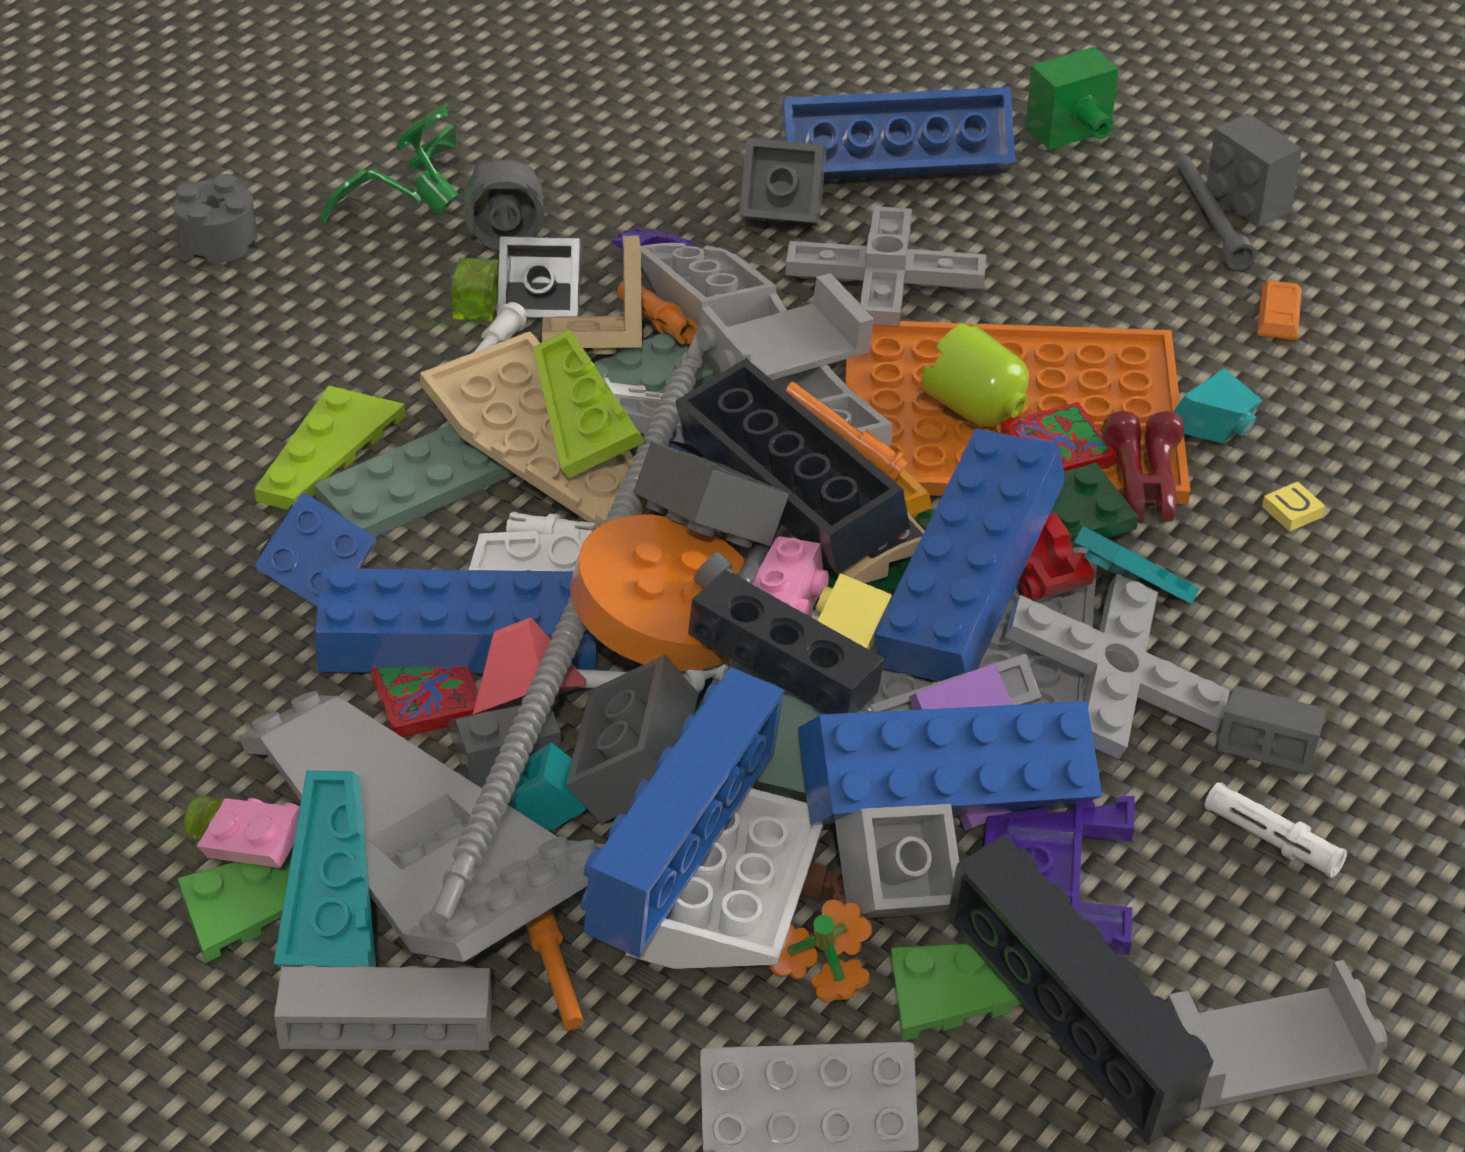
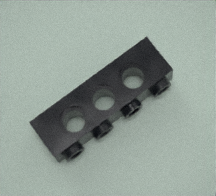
M728 570L723 571L692 599L689 635L733 659L741 666L773 682L778 687L815 706L821 712L827 714L858 713L879 691L884 663L882 656Z

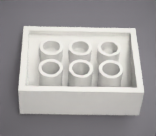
M752 788L641 956L638 958L627 952L625 955L673 969L778 965L824 824L810 825L808 803Z

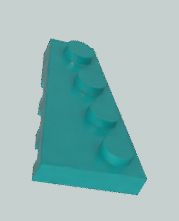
M306 770L274 965L280 969L281 967H302L306 965L317 967H376L360 777L353 771Z

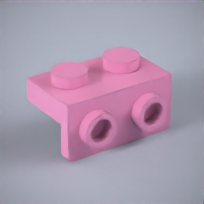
M782 536L777 537L761 564L753 585L812 617L813 606L818 597L821 596L825 586H828L829 580L828 571L823 570L821 543Z
M225 798L197 847L207 858L281 868L294 845L300 806L293 803H285L284 805L267 804L254 798H249L247 801Z

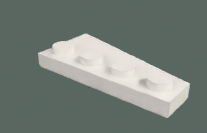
M579 528L561 529V533L538 534L537 531L479 533L469 570L574 571L581 547L591 532H580Z

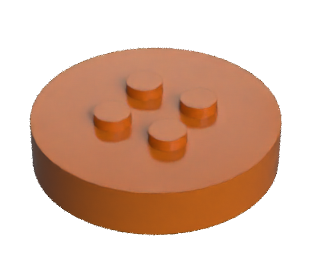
M624 516L603 523L585 539L570 582L571 600L578 617L585 627L599 641L618 654L644 665L666 655L679 671L708 669L728 661V657L688 634L692 599L703 590L693 580L694 575L704 562L717 552L733 565L732 571L736 575L745 559L731 545L715 534L711 537L688 529L687 525L673 521L666 516Z

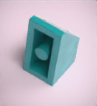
M1224 368L1185 394L1173 412L1181 416L1184 423V434L1224 443L1236 433L1242 437L1249 431L1257 420L1253 413L1262 402V399Z
M553 743L547 744L530 755L507 805L548 830H553L570 819L580 817L587 808L566 786L572 758Z

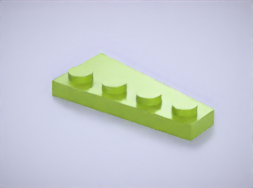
M570 329L532 347L560 467L568 478L646 442Z
M328 386L255 487L256 502L287 510L290 505L295 504L302 493L313 497L315 495L314 483L330 477V474L338 468H347L357 459L356 452L367 443L374 445L384 436L383 429L391 422L398 424L406 417L405 404Z

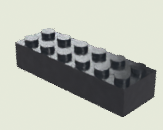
M747 358L675 400L684 438L708 460L729 466L789 494L779 523L799 540L821 543L822 561L835 573L839 574L910 528L903 488Z
M1004 834L957 863L947 920L1143 1141L1149 1146L1195 1114L1214 1062L1210 1057L1207 1046L1196 1035H1190L1174 1018L1173 1011L1168 1003L1160 996H1154L1139 980L1133 965L1125 958H1119L1104 942L1098 927L1093 922L1084 920L1070 905L1063 889L1057 884H1051L1037 869L1035 861L1029 852L1024 848H1018Z

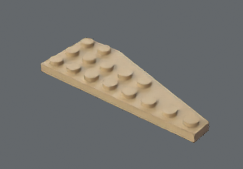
M530 331L420 373L421 387L462 439L586 521L597 523L598 527L604 523L619 488L622 486V481L625 479L629 466L633 462L634 456L628 450L571 478L565 475L560 467L532 348L540 344V342ZM644 498V502L641 504L637 515H646L650 509L646 507L648 499Z

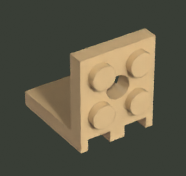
M639 235L622 236L623 316L543 317L542 342L570 329L583 348H592V353L613 354L617 352V348L642 347L641 247Z

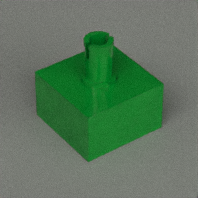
M1095 47L1031 65L1025 128L1048 150L1093 136L1097 139L1107 137L1114 128L1112 126L1114 124L1112 119L1119 69Z

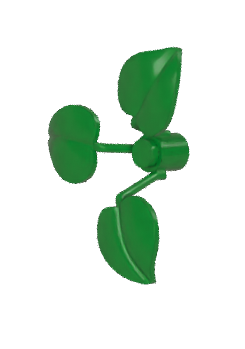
M445 103L430 111L424 118L409 127L397 143L396 147L399 151H402L411 143L417 152L407 166L409 171H412L421 163L427 169L414 181V185L418 188L416 191L375 169H369L368 171L363 169L343 182L331 194L322 212V223L326 224L331 209L341 199L362 183L371 179H378L408 195L416 204L423 199L436 215L445 210L459 194L441 173L435 170L429 158L440 152L456 149V129L450 124L438 132L425 147L422 148L420 142L425 132L439 122L442 117H448L447 110L449 106Z

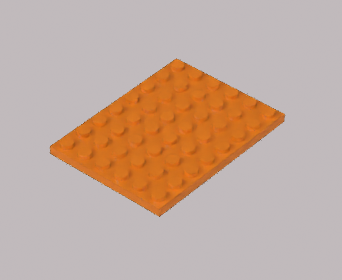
M900 321L899 326L873 325L869 352L846 359L845 384L893 424L890 448L897 453L900 450L904 452L902 457L908 461L904 469L929 492V495L942 496L974 430L980 429L1002 434V423L992 427L979 426L922 390L921 378L924 367L928 365L933 368L941 354L936 349V346L950 330L960 323ZM964 323V324H966L967 326L971 327V324H972V323ZM975 324L1026 364L1029 373V385L1025 396L1028 397V400L1022 412L1016 417L1079 402L1103 434L1102 425L1109 415L1119 411L1132 412L1138 416L1141 424L1142 471L1144 474L1151 475L1144 445L1146 422L1158 412H1173L1180 402L1172 330ZM1183 435L1179 445L1171 452V468L1177 495L1176 504H1189L1190 483ZM1117 456L1116 465L1101 469L1123 496L1122 473ZM1145 500V503H1156V500Z

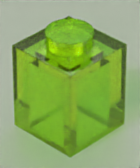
M459 258L451 285L453 319L493 322L498 304L499 261Z

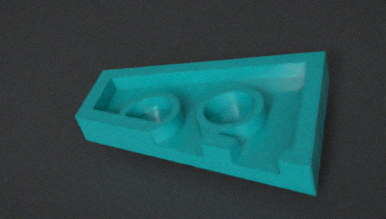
M1084 526L1074 541L1088 549L1084 557L1087 560L1132 581L1138 582L1140 578H1143L1192 604L1200 590L1195 585Z

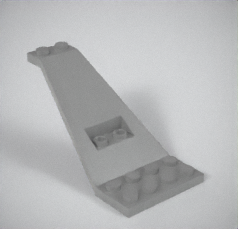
M317 691L308 692L291 701L293 708L281 714L271 712L255 719L252 722L253 729L238 736L245 753L267 755L300 801L306 770L353 771L360 777L370 897L411 953L461 962L468 960L588 886V877L584 876L587 859L594 848L599 847L602 849L605 845L595 843L594 840L571 841L567 840L566 837H557L509 805H506V811L501 815L502 818L497 826V831L492 836V843L487 847V854L482 857V865L474 869L470 888L462 894L450 921L445 923V927H439L434 925L429 917L443 888V876L454 861L452 856L453 850L457 847L458 839L463 836L462 831L467 826V819L472 815V808L477 805V798L481 795V787L339 696L318 695Z

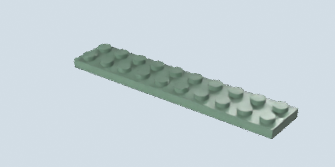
M661 333L642 341V347L623 349L593 364L601 376L609 378L612 383L644 385L645 391L664 393L673 371L677 369L680 358L687 352L688 347L676 341L670 334ZM704 361L701 370L697 373L696 385L693 390L715 377V371ZM450 424L314 483L315 497L320 503L376 537L513 476L515 473L462 439Z

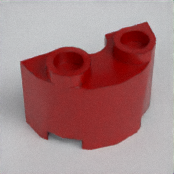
M1057 513L1048 516L1019 579L1023 597L1032 601L1090 585L1093 583L1096 575L1087 559L1084 558V554L1082 552L1075 554L1073 551L1070 533Z

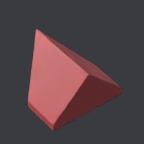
M532 617L494 632L473 714L522 704V699L526 696L531 680L535 677V671L539 668V662L543 659V654L547 650L548 643L551 641ZM572 663L567 669V675L563 678V683L559 687V692L556 696L583 687L586 679Z

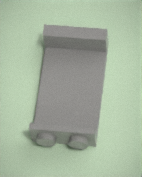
M831 273L816 277L812 304L727 327L709 306L701 308L700 326L697 328L696 336L701 349L707 351L719 365L721 372L747 358L769 378L775 380L868 353L874 318Z
M1344 960L1334 962L1327 988L1198 1013L1189 991L1168 995L1167 1003L1173 1011L1174 1018L1190 1035H1196L1204 1042L1209 1050L1210 1057L1214 1060L1198 1106L1199 1110L1375 1074L1378 1070L1382 1052L1387 1047L1385 1028L1379 1019L1373 1018L1366 1004L1363 985L1360 980L1353 979Z

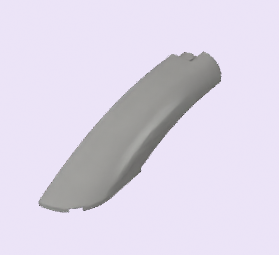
M660 243L640 246L641 265L657 296L665 302L669 301L678 305L683 311V315L694 320L698 327L700 326L701 308L707 306L714 311L727 327L787 311L776 293V285L739 256L729 251L708 245L703 249L692 246L686 247L685 243ZM705 351L702 360L715 371V376L722 373L719 365ZM828 365L773 380L784 390L793 381L859 431L864 433L866 429L869 430V433L890 447L893 424L855 394Z

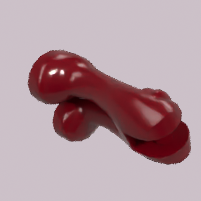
M1119 411L1109 415L1102 425L1105 442L1112 446L1117 453L1122 473L1123 497L1139 516L1138 523L1142 524L1144 521L1145 500H1156L1159 524L1172 522L1176 513L1177 495L1171 468V452L1179 445L1184 435V423L1181 416L1175 412L1163 411L1154 414L1146 422L1144 445L1151 474L1147 475L1143 473L1141 466V424L1138 416L1128 411Z

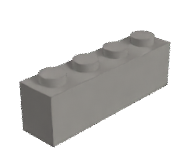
M313 965L281 967L274 1014L279 1049L489 1050L492 1013L490 968H473L468 966L458 968H422L418 966L317 967Z

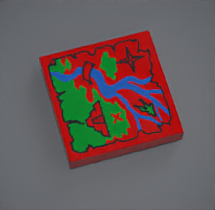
M1079 402L1002 421V434L1060 445L1064 472L1097 463L1100 468L1116 465V451L1105 442L1103 434Z
M468 666L371 668V679L389 728L401 737L448 727L447 720L473 714L478 691Z

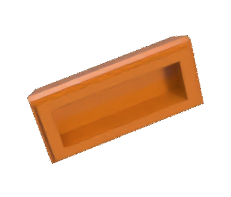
M1271 280L1262 284L1257 336L1297 341L1302 289L1298 284Z

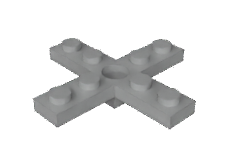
M873 206L867 246L790 241L786 259V275L812 279L831 273L837 280L843 282L863 280L860 305L874 318L873 325L899 326L904 283L915 284L920 287L936 285L955 287L960 290L984 289L986 254L908 249L912 209Z
M1116 574L1108 588L1099 631L1020 595L1012 607L1005 638L1085 673L1082 688L1086 689L1084 701L1088 702L1095 749L1118 759L1122 756L1128 747L1137 697L1215 733L1219 730L1223 723L1230 690L1146 652L1158 592L1147 588L1139 582Z

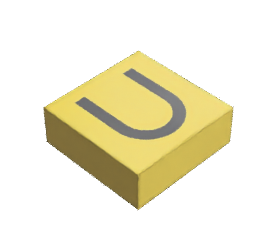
M1298 481L1265 495L1262 507L1289 532L1323 518L1325 505Z

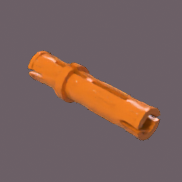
M623 281L620 283L617 290V296L619 300H621L622 302ZM641 285V315L649 319L654 329L660 333L670 334L681 344H685V341L687 344H690L697 331L698 324L683 315V311L678 305L673 302L663 301L659 296Z

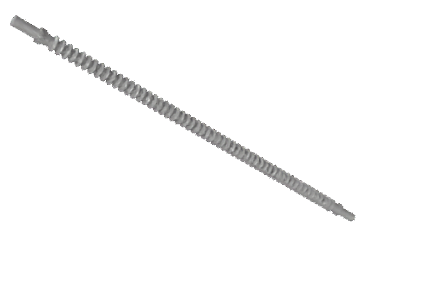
M696 333L687 352L680 358L677 369L673 371L664 394L661 396V401L658 403L654 416L651 418L647 431L644 433L643 438L646 442L640 444L633 462L629 466L625 479L622 481V486L619 488L604 523L624 516L637 515L641 504L644 502V497L633 491L650 442L669 446L673 432L676 430V425L680 420L675 400L693 390L696 385L697 373L702 368V358L705 351L699 346ZM571 596L568 599V604L564 607V613L560 616V622L556 625V631L552 634L547 650L543 654V659L539 662V668L535 671V677L531 680L526 696L522 699V705L518 708L517 715L513 719V725L509 728L504 744L500 747V754L495 758V764L491 767L490 775L486 778V784L481 789V795L477 798V805L472 808V815L467 819V826L462 831L463 836L458 839L457 847L453 850L452 856L454 861L443 876V888L429 917L430 921L436 926L445 927V923L450 921L462 894L470 888L474 869L482 865V857L487 854V847L492 843V836L496 833L497 826L501 822V815L506 811V805L510 802L511 794L515 791V785L519 782L520 774L524 771V765L528 762L529 754L533 751V745L537 742V735H539L542 725L546 722V716L550 713L555 696L559 692V687L563 683V678L567 675V669L571 666V660L575 657V652L587 629L573 607Z

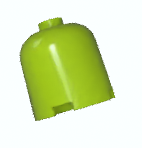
M960 323L950 330L936 346V349L941 354L933 368L926 365L923 369L921 378L922 390L970 422L982 427H992L1002 423V421L1007 420L1009 417L1014 418L1018 416L1028 400V397L1025 396L1029 385V373L1026 364L973 323L971 327Z

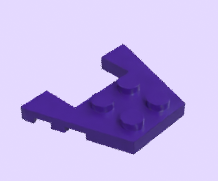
M1135 796L1116 797V804L1095 807L1094 801L1076 803L1075 810L1050 814L1048 808L987 816L984 847L1006 834L1018 848H1024L1029 852L1035 861L1037 869L1051 884H1057L1063 889L1070 905L1084 920L1093 922L1098 927L1104 942L1115 953L1130 955L1132 907L1082 903L1079 901L1082 837L1132 842Z

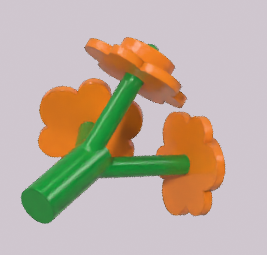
M831 899L823 905L822 915L814 920L815 935L810 937L806 929H795L791 924L778 965H769V967L779 977L789 974L793 979L803 978L806 974V968L812 967L817 962L818 955L815 949L817 946L820 950L825 951L828 960L822 967V973L812 978V984L816 989L818 999L823 1002L850 999L856 995L858 989L865 987L870 982V974L868 970L862 968L859 960L851 959L844 962L838 958V955L844 951L849 955L859 953L862 948L861 942L867 940L872 934V924L867 918L861 916L862 910L858 903L849 902L845 905L840 900Z

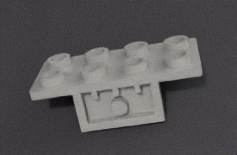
M911 1042L703 1048L700 1052L703 1152L916 1151L919 1147L914 1045Z

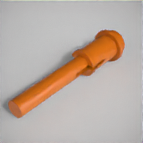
M793 381L785 390L893 481L908 463L902 457L903 451L895 452L869 433L870 431L867 429L862 433Z
M551 908L526 923V927L530 936L531 946L535 951L541 953L564 1028L566 1030L578 1029L583 1025L584 1020L559 947L563 936Z

